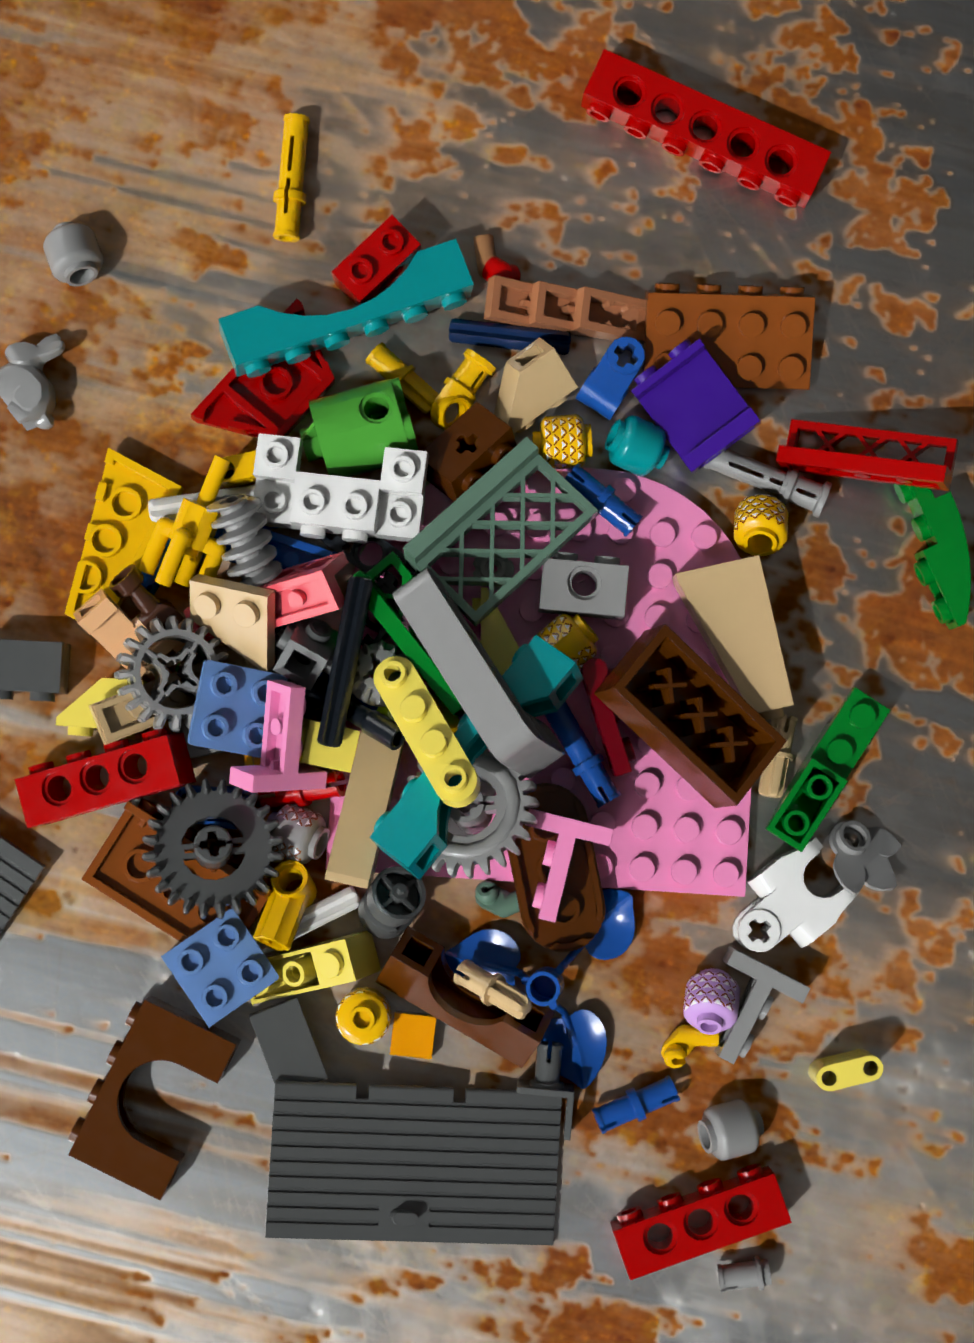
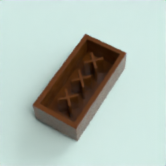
M666 624L645 630L594 692L609 709L714 808L737 806L787 742L778 731Z

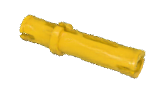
M288 113L283 118L284 129L279 186L273 195V202L277 204L273 237L282 242H298L300 240L301 207L306 205L303 183L310 119L303 114Z

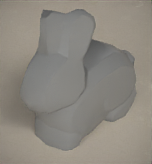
M57 334L45 337L37 345L28 342H16L9 345L5 350V356L9 363L0 368V397L7 404V409L27 431L36 427L49 430L54 426L52 413L56 407V392L42 369L47 361L61 355L65 349V343L61 341V337Z

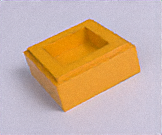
M395 1011L390 1055L432 1059L436 1018L429 1014Z

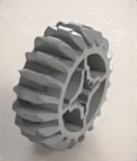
M175 615L167 617L165 629L158 618L152 619L150 621L151 633L142 625L135 629V634L140 642L132 638L124 640L123 645L132 655L120 653L116 657L117 662L128 666L127 670L122 669L114 672L115 679H127L128 685L117 690L118 696H124L131 692L134 699L125 705L126 710L131 711L140 705L143 710L138 715L137 720L141 723L146 722L152 714L155 715L153 721V728L155 730L162 729L166 719H168L170 731L177 732L181 727V718L185 726L190 729L195 702L186 708L180 709L165 707L161 703L173 690L196 697L200 679L192 671V662L196 657L195 653L199 655L202 663L204 660L222 662L229 658L227 652H221L216 655L213 650L214 647L220 644V638L215 637L208 642L204 639L208 633L207 626L199 627L195 633L192 632L194 625L192 618H186L181 624L180 629L178 628V620ZM161 640H176L185 643L182 650L177 652L174 657H168L161 652L156 654L149 649L153 643ZM142 661L147 663L145 667L155 677V685L150 692V696L146 692L141 680L140 668ZM182 661L178 666L177 675L183 683H180L178 679L165 686L170 674L165 667L170 668Z

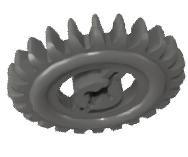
M206 778L202 781L200 793H197L191 784L187 783L185 785L186 798L182 799L175 792H170L172 808L157 804V810L163 818L162 821L147 820L148 826L157 833L156 835H145L142 837V841L145 844L154 847V850L143 853L142 859L146 862L156 863L154 867L146 872V876L148 878L161 877L162 880L155 887V892L162 893L170 889L171 894L167 904L171 906L181 899L184 900L183 914L185 915L195 905L199 906L201 919L206 918L210 908H214L218 918L223 919L225 907L228 905L239 915L241 914V900L244 899L253 906L257 904L254 890L262 893L270 892L269 886L263 880L264 877L277 878L279 876V872L269 865L270 863L281 862L284 859L283 854L272 851V848L284 842L282 836L270 835L279 826V820H264L270 812L271 806L267 804L256 809L254 806L258 799V793H253L245 800L242 798V788L236 786L232 793H228L224 778L221 779L216 791H212ZM207 819L224 820L234 825L242 835V837L231 838L226 829L210 825L197 833L194 843L182 844L187 831L196 823ZM215 838L218 845H225V847L219 848L218 856H210L209 850L201 849L207 847L208 839ZM245 854L237 870L231 875L218 880L203 879L193 874L184 864V861L196 860L202 867L216 870L224 867L232 855Z

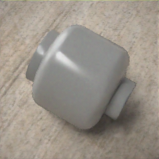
M62 222L53 228L43 243L44 253L52 275L58 281L67 283L70 286L75 287L89 284L97 277L104 264L103 254L96 235L87 225Z
M736 1099L706 1108L702 1120L698 1121L697 1130L705 1152L708 1154L712 1153L717 1159L725 1161L755 1152L759 1145V1136L764 1133V1124L757 1110H752L743 1100Z

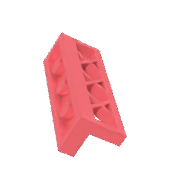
M344 551L282 569V572L273 580L258 586L275 590V628L333 612L343 607L345 598L334 575L349 563ZM189 606L183 611L186 618H190ZM193 622L194 630L192 632L195 633L200 626ZM209 632L204 637L207 642L215 638Z

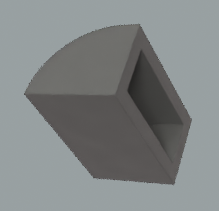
M297 997L249 1014L251 1024L274 1083L275 1080L319 1082L328 1078Z

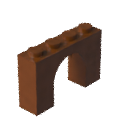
M151 995L144 1000L143 1004L136 1001L125 1022V1025L131 1028L124 1042L117 1040L108 1055L106 1063L112 1067L105 1081L98 1078L87 1099V1102L93 1105L86 1119L79 1117L68 1137V1140L74 1143L68 1155L161 1200L167 1193L185 1153L148 1136L134 1125L125 1106L127 1082L134 1070L140 1065L151 1061L163 1060L181 1065L218 1084L223 1078L241 1039L213 1025L208 1027L205 1021Z

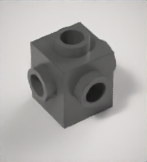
M313 617L299 621L296 627L288 624L276 644L283 651L273 670L311 691L321 672L327 675L331 672L338 631L332 629L326 622L314 619Z

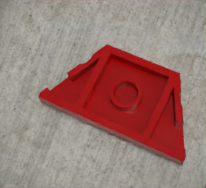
M297 298L283 312L306 316L302 302ZM321 349L310 352L311 356L295 364H288L287 361L271 365L269 372L258 377L248 378L247 374L237 377L234 368H232L191 413V419L196 423L258 438L259 433L288 436L309 413V400L323 397L335 384V378Z

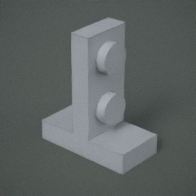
M729 946L722 961L751 977L739 1000L737 1022L730 1029L723 1032L718 1047L714 1050L720 1058L734 1064L738 1056L744 1058L748 1053L754 1040V1035L750 1032L757 1018L763 1020L769 1012L773 1002V997L769 995L772 988L801 1003H804L811 988Z

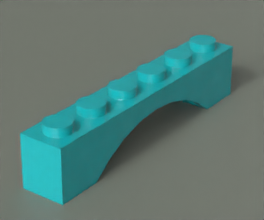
M453 239L417 251L407 269L390 287L372 300L352 309L328 315L302 316L277 312L258 305L219 318V331L236 376L239 377L247 374L248 378H253L269 372L271 365L287 361L288 364L304 361L311 356L310 352L324 347L328 351L342 348L350 343V338L364 333L366 337L380 335L390 328L389 325L402 320L406 324L418 322L426 318L431 310L443 307L445 311L456 309L467 302V298L471 296L474 283L457 239Z
M537 635L533 637L529 644H523L515 652L512 664L502 675L523 710L534 717L557 712L584 679L575 661ZM465 713L460 719L454 735L473 765L475 760L488 747ZM423 771L419 777H415L407 783L403 789L402 798L394 808L379 817L375 823L374 832L369 838L381 851L420 880L447 847L448 823L452 807L442 802ZM453 776L449 780L448 785H458L462 780V776Z

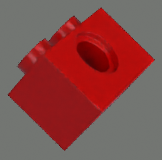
M391 215L331 271L334 283L356 306L372 300L398 279L407 269L417 251L422 250L421 244Z

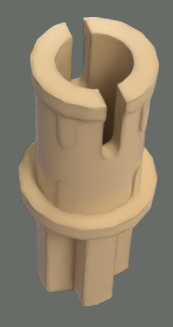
M784 714L782 717L771 719L770 725L787 742L761 774L758 792L762 796L781 798L783 795L789 761L794 760L791 748L796 723L798 722L797 717L789 716L787 718V715Z
M469 959L462 961L458 965L456 970L464 973L465 976L454 973V982L480 996L483 1004L487 1006L495 1005L517 1019H524L527 1013L532 1010V1001L528 998L527 994L506 983L503 975L499 973L493 975Z

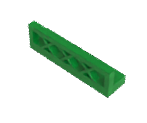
M392 551L367 573L359 570L353 576L372 580L373 588L368 609L412 662L452 715L462 716L465 711L416 633L406 621L400 608L398 611L390 601V599L394 600L393 595L385 594L375 582L378 577L392 566L402 576V585L415 577L399 556Z

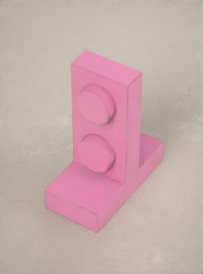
M267 680L260 765L231 766L229 784L251 793L326 789V771L305 763H299L303 751L301 736L303 715L306 711V687L284 680Z
M530 808L528 812L536 817L538 823L536 825L525 824L526 826L558 833L556 841L548 840L542 865L549 866L550 869L546 883H537L532 907L540 909L538 919L555 923L576 838L610 846L614 829Z

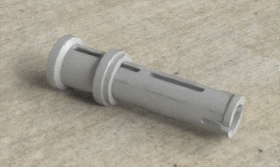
M728 449L704 466L706 469H712L740 482L775 494L785 505L790 502L812 511V516L819 518L832 487V483L829 481L822 484L800 475L798 469H788L785 472ZM729 462L759 472L764 477L761 478L729 465ZM770 478L777 479L783 483L782 485L770 481ZM800 488L802 490L815 494V497L812 498L802 493H799L796 491V489Z

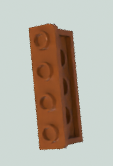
M655 283V291H645L646 319L643 371L653 365L660 369L672 360L668 354L676 346L687 339L693 344L700 338L706 350L735 388L810 390L815 297L804 295L805 287L780 286L779 294H763V286L738 285V293L721 292L722 285L697 284L696 292L680 291V284Z
M141 798L139 803L135 800H128L124 806L125 811L83 875L82 880L176 940L183 942L218 918L215 909L210 908L206 918L201 919L199 906L196 905L185 915L183 914L184 900L181 899L171 906L167 904L171 894L170 889L162 893L155 892V887L162 878H148L146 876V872L154 867L156 863L146 862L142 859L143 853L154 850V847L142 841V837L145 835H156L157 833L148 826V819L162 821L163 818L160 817L157 805L149 800ZM190 828L182 844L194 843L198 832ZM213 843L210 848L207 846L201 849L209 850L210 856H218L219 848L222 846ZM235 855L231 856L229 862L224 867L216 870L206 869L196 860L184 861V864L193 874L203 879L218 880L231 875L239 868L238 865L232 862ZM264 877L263 880L268 885L271 878ZM269 886V893L253 891L257 899L255 906L249 904L244 899L240 901L241 914L238 916L248 931L265 907L268 897L273 891L271 886ZM229 905L226 906L225 912L232 908Z

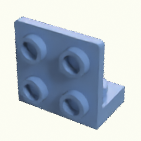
M204 660L187 742L194 746L261 758L267 680L287 681V678L272 672L213 660Z
M232 909L225 912L223 919L216 918L161 956L208 1027L214 1025L279 979V975L238 914Z

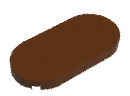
M552 783L536 784V791L526 794L535 797L539 801V807L531 809L589 823L582 802L570 790ZM523 824L522 827L530 834L531 840L526 841L516 838L514 842L520 849L521 854L518 856L508 851L524 928L539 945L550 950L570 952L580 949L594 938L605 918V900L593 842L578 838L575 840L556 922L538 919L540 909L532 907L537 883H546L550 869L549 866L542 865L548 840L556 841L558 833Z

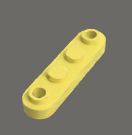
M392 656L383 660L374 672L375 687L442 802L450 807L461 808L471 804L480 792V778L411 661L401 656ZM393 672H401L397 680L388 681L389 676ZM453 776H462V780L458 785H448L449 780Z

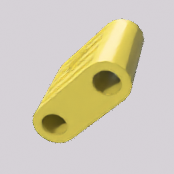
M856 1049L814 1060L808 1068L810 1079L825 1091H835L875 1081L882 1076L884 1071L882 1061L865 1049ZM870 1061V1066L864 1070V1064ZM826 1071H830L828 1078L822 1081V1075Z

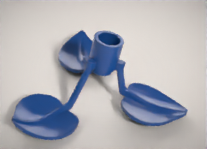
M602 889L605 900V918L598 933L584 946L591 956L600 960L614 959L622 955L629 948L634 938L633 896L629 892L619 889ZM483 929L475 932L456 946L445 952L446 961L454 973L464 977L465 974L456 969L462 961L469 959L493 975L496 973L503 975L506 983L515 987V976L521 979L522 984L526 985L527 996L534 1004L539 1006L549 1005L550 1009L560 1013L561 1017L551 1019L541 1040L548 1041L547 1058H551L552 1041L563 1043L564 1049L562 1050L560 1075L581 1089L587 1088L600 1071L606 1055L607 1034L604 1024L593 1011L588 1009L577 1010L569 1016L567 1009L557 1001L564 990L562 973L584 947L570 951L556 968L542 967L531 976H528L522 969L516 968L521 959L520 948L511 935L499 929Z

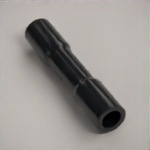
M319 676L311 691L305 690V698L323 708L328 681ZM353 698L350 699L347 721L361 728L366 735L391 750H397L403 745L406 739L394 720L379 711L369 709Z

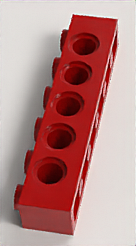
M606 49L603 50L583 92L581 107L587 109V114L601 122H609L611 120L624 126V130L635 138H651L662 143V148L675 156H684L686 154L699 160L700 166L704 169L718 174L722 171L736 177L737 182L743 187L755 191L761 188L774 194L776 201L788 207L795 208L797 205L802 208L806 207L831 154L829 150ZM630 92L638 98L639 102L634 105H625L619 101L618 95ZM661 109H668L674 113L676 120L669 123L662 122L655 113ZM698 126H705L712 131L714 137L702 140L694 134L693 129ZM743 143L750 149L751 155L739 157L733 153L731 145ZM772 160L784 162L788 167V173L777 174L773 172L769 167V162Z

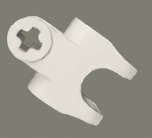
M816 837L810 839L803 852L793 848L775 856L747 881L759 897L734 919L732 926L733 936L743 948L755 952H766L789 934L800 948H804L832 927L845 908L858 895V893L856 895L849 893L841 885L824 896H815L808 891L803 876L805 867L823 848V845ZM751 921L764 923V926L760 929L764 935L761 939L748 936L752 931L749 925Z

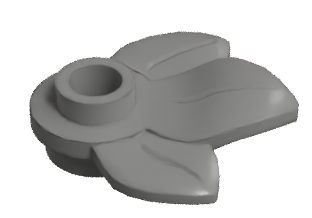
M853 820L838 823L830 832L829 843L831 849L836 854L833 870L840 885L853 895H856L863 885L876 891L894 890L897 886L896 878L888 857L894 855L901 848L900 842L891 833L880 827L866 828L862 823ZM845 839L849 840L853 846L848 844Z

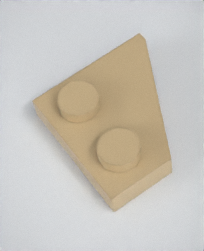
M201 574L195 575L189 580L190 618L193 619V622L200 627L207 626L208 632L211 635L220 638L222 643L260 670L268 672L275 665V590Z

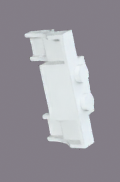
M258 434L253 476L256 478L254 497L261 499L262 506L257 512L266 515L267 523L264 526L300 530L301 536L315 539H325L326 533L342 534V540L360 544L367 543L368 537L409 542L423 530L425 488L429 459L427 451L385 447L381 480L300 472L303 440L301 438Z

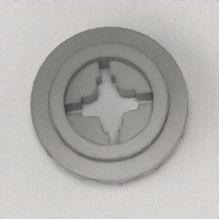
M381 639L375 644L368 645L364 643L360 649L352 693L363 703L375 707L386 706L375 687L374 679L369 676L374 673L373 661L380 664L383 660L392 656L407 658L398 645L388 644ZM393 672L389 676L388 681L397 680L401 672Z

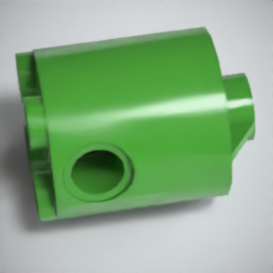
M399 377L385 379L309 400L313 423L309 427L299 429L308 462L323 459L329 475L352 477L381 469L385 447L418 450Z

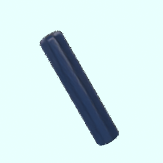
M457 318L451 319L449 325V340L454 343L523 350L540 337L554 347L559 355H566L570 351L571 333L568 331Z

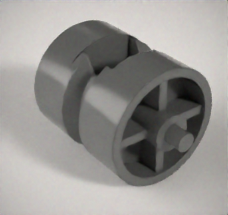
M400 866L389 867L381 871L360 900L358 916L362 926L373 936L382 939H391L401 935L425 904L426 889L423 881L417 879Z

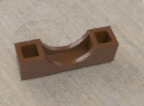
M407 926L375 981L377 984L521 1068L540 1044L555 1011L546 1006H539L531 1002L533 1005L532 1010L527 1013L524 1019H517L495 1005L487 1006L483 1004L480 996L454 982V972L446 961L445 947Z

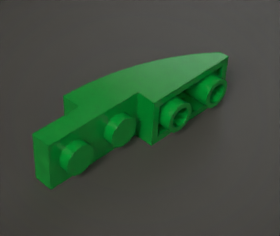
M893 484L899 500L903 504L908 503L914 518L911 519V524L917 538L921 542L926 541L928 546L927 549L914 555L917 561L914 564V570L920 583L923 586L928 585L935 599L931 602L936 618L941 624L946 623L949 630L966 624L971 593L970 556L960 513L951 491L935 498L931 489Z
M853 687L830 723L825 725L806 755L765 829L793 848L803 852L848 782L846 780L891 710L858 688Z

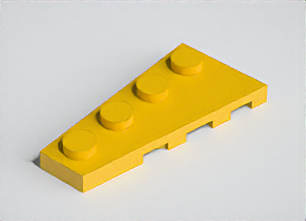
M108 448L104 461L106 464L102 480L99 482L96 491V502L91 522L87 526L84 537L86 541L81 560L77 564L65 610V615L75 619L73 613L101 588L120 607L124 598H119L109 588V584L127 566L134 564L139 568L156 522L151 521L149 517L148 501L150 499L181 495L184 490L182 486Z

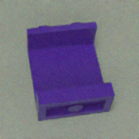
M700 338L693 344L687 339L676 346L668 354L672 360L660 369L653 365L635 378L634 381L637 386L631 390L656 425L664 430L667 440L693 474L761 424V420L752 408L747 405L717 365Z

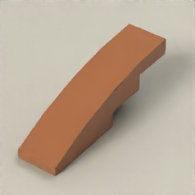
M494 275L488 278L484 319L517 326L568 331L571 335L613 341L620 337H632L641 344H644L646 300L586 286L575 289L544 281L532 284Z

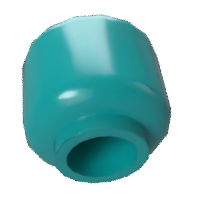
M630 415L623 421L618 419L611 427L605 441V449L609 451L610 462L640 477L648 475L654 468L661 469L670 452V447L665 445L666 434L664 430L636 415Z

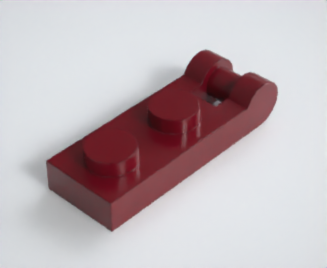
M591 658L581 668L580 672L584 678L582 682L612 775L617 777L632 772L630 763L636 761V756L630 738H621L616 722L622 720L594 694L607 677L608 668L603 660Z

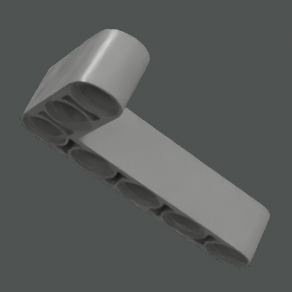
M429 568L424 569L392 593L398 607L482 740L501 764L531 779L565 755L562 745L550 728L523 710L438 577Z

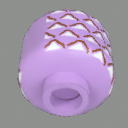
M705 969L693 975L688 980L685 990L683 1015L687 1022L701 1033L708 1035L718 1034L730 1029L738 1019L739 985L729 974L720 969Z

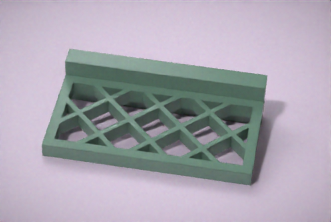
M528 437L524 438L403 547L405 563L416 574L429 568L441 581L460 612L475 627L598 515V509L538 454L539 447ZM539 470L551 482L550 493H525V481ZM521 486V493H513ZM555 486H556L562 493H555ZM502 502H520V521H495V508ZM525 502H550V521H525ZM555 502L574 503L583 513L573 522L555 521ZM490 513V520H483ZM472 529H490V549L464 548V536ZM495 530H520V549H494ZM525 530H550V543L544 549H525ZM555 530H564L555 538ZM459 541V548H452ZM441 557H459V577L439 576L431 566ZM464 557L490 558L489 577H464ZM494 558H520V571L512 578L494 577ZM525 558H533L524 566ZM450 585H458V593ZM463 586H489V599L475 611L463 599ZM494 586H502V587L494 594Z

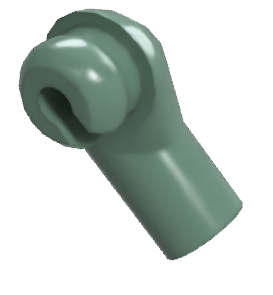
M482 881L476 887L475 899L482 909L502 918L520 912L516 890L510 893L495 885L492 881Z

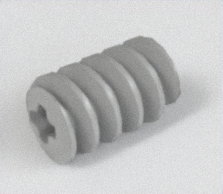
M240 494L208 505L206 507L207 512H220L221 514L220 518L211 523V527L213 529L226 530L224 535L217 538V544L231 545L232 548L221 556L222 560L236 561L237 565L227 571L229 577L241 576L242 581L239 583L258 587L270 582L282 572L281 563L273 560L277 555V549L275 546L268 544L272 539L271 531L263 528L267 523L266 515L257 512L262 506L261 499Z

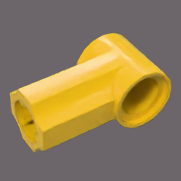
M293 860L281 862L275 867V870L279 872V876L271 878L273 891L268 897L253 935L257 942L278 951H290L305 909L314 902L317 894L316 884L303 864ZM302 880L299 888L291 892L286 891L287 886L292 881Z

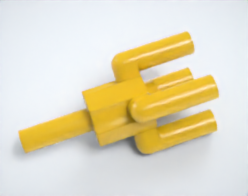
M215 455L197 501L183 498L175 520L168 517L158 519L138 568L141 572L154 576L167 541L170 538L171 541L155 582L171 587L174 580V582L180 585L190 587L189 580L194 577L203 553L206 556L199 574L216 578L222 563L221 556L226 553V545L217 544V539L214 538L217 529L211 527V523L221 517L220 512H207L206 507L215 502L231 461Z

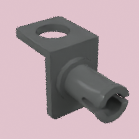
M541 1041L537 1047L535 1078L531 1080L518 1079L516 1093L567 1098L564 1140L570 1141L574 1084L560 1081L564 1044L552 1041L551 1058L548 1059V1041Z

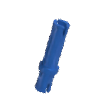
M566 701L557 712L545 714L575 766L572 769L576 777L581 776L595 800L597 808L622 795L601 763L604 761L602 754L595 753Z

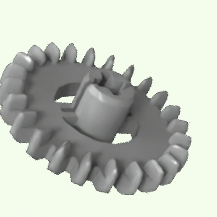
M488 748L475 760L472 766L479 778L494 788L496 795L483 796L479 792L477 798L471 804L461 808L452 807L450 817L461 830L466 833H473L474 835L458 836L448 832L447 847L431 865L435 872H440L446 863L447 872L452 878L456 877L460 865H462L464 873L470 879L474 877L476 864H479L485 874L490 875V860L493 858L502 867H506L507 862L503 853L505 850L518 856L521 854L520 849L514 842L515 839L531 840L530 834L522 827L523 824L536 825L538 823L536 817L526 811L530 808H538L540 805L535 797L526 795L536 791V784L530 780H523L526 778L525 776L501 764L491 752H488ZM418 763V764H417V767L419 768V770H420L421 773H422V772H423V769H422V767L420 766V764ZM410 775L407 777V781L409 782L419 776ZM475 804L477 806L470 809V805ZM470 811V815H468V816H465V815L463 814V813H467V812ZM492 814H496L491 822Z

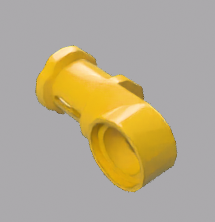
M468 348L463 353L464 360L451 378L446 377L443 382L444 388L431 406V420L435 426L446 430L473 405L476 400L475 393L488 375L493 376L496 368L488 360ZM457 403L458 414L452 422L446 423L445 413L448 407Z

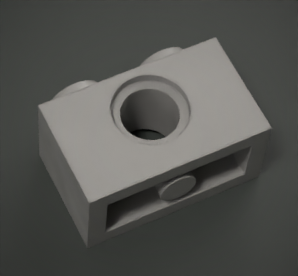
M557 552L543 564L538 612L568 614L572 616L579 614L583 617L622 620L625 617L629 566L620 565V558L595 556L594 562L577 561L578 554ZM580 574L590 576L595 582V591L588 596L578 595L572 588L573 578Z

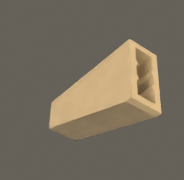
M752 556L676 573L672 577L674 587L729 685L765 720L784 716L783 708L792 706L794 703L760 556Z
M361 730L325 880L365 889L371 886L380 848L369 837L374 832V826L379 817L389 811L404 743L399 749L391 750Z

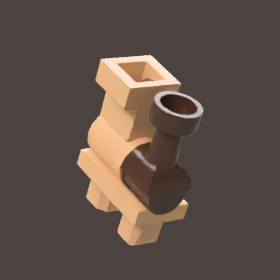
M134 564L127 566L119 572L110 582L109 588L119 598L130 597L141 611L135 618L131 620L102 588L73 613L77 623L89 635L91 634L115 659L120 653L132 655L125 648L123 642L127 638L140 642L135 634L137 627L142 625L151 633L150 621L158 618L165 629L167 617L175 615L178 620V628L180 629L181 624L186 619L171 602L166 599L156 598L142 585L144 575ZM161 640L153 643L149 649L156 654L161 652L166 655L172 649L176 653L179 652L185 643L176 640ZM142 661L140 674L143 680L147 682L155 680L153 673L145 667L147 663ZM166 666L165 669L171 674L172 671Z

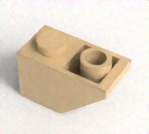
M539 337L505 363L494 415L512 427L513 434L530 428L534 424L535 418L549 408H555L563 404L568 399L569 394L578 388L554 347Z

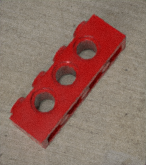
M167 728L152 730L141 734L143 742L130 745L128 739L119 740L103 745L105 753L92 756L91 750H86L65 756L67 761L65 765L54 767L53 761L28 767L30 775L14 779L27 829L48 825L125 803L128 800L131 801L181 787L187 783H195L196 778L184 733L168 734ZM141 755L147 762V772L145 775L139 772L137 766ZM102 767H104L109 774V782L107 786H105L100 779V771ZM65 778L71 785L69 797L63 791V781Z
M752 1164L737 1171L738 1176L723 1182L721 1178L709 1179L698 1184V1191L684 1196L680 1192L670 1193L657 1200L658 1205L641 1210L640 1206H636L619 1212L617 1214L618 1219L610 1222L629 1279L633 1280L792 1223L772 1169L769 1166L762 1168L761 1164ZM740 1194L748 1196L749 1205L746 1210L741 1213H732L728 1210L731 1198ZM694 1210H707L709 1212V1220L704 1226L696 1228L688 1224V1217ZM658 1223L667 1225L670 1228V1232L663 1241L655 1242L647 1237L648 1231L653 1225Z

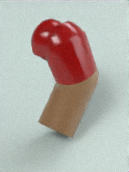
M484 234L473 238L477 271L481 278L488 282V278L497 275L520 281L521 272L518 266L509 264L496 256L493 235Z

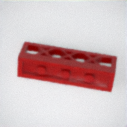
M791 419L786 446L779 445L776 462L784 470L795 468L803 473L950 491L959 441L955 438ZM800 431L817 433L825 444L819 449L798 447ZM824 434L836 436L831 440H828ZM847 437H855L861 441L866 449L857 455L837 452L834 447ZM865 439L877 441L873 443L871 446H869ZM888 442H896L901 444L907 455L897 460L878 457L875 452ZM907 444L919 446L911 451ZM930 447L946 448L944 465L922 463L916 457Z

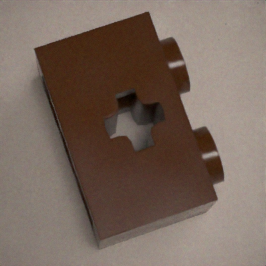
M474 403L423 450L429 454L426 480L451 500L455 501L517 446L512 427L480 403Z

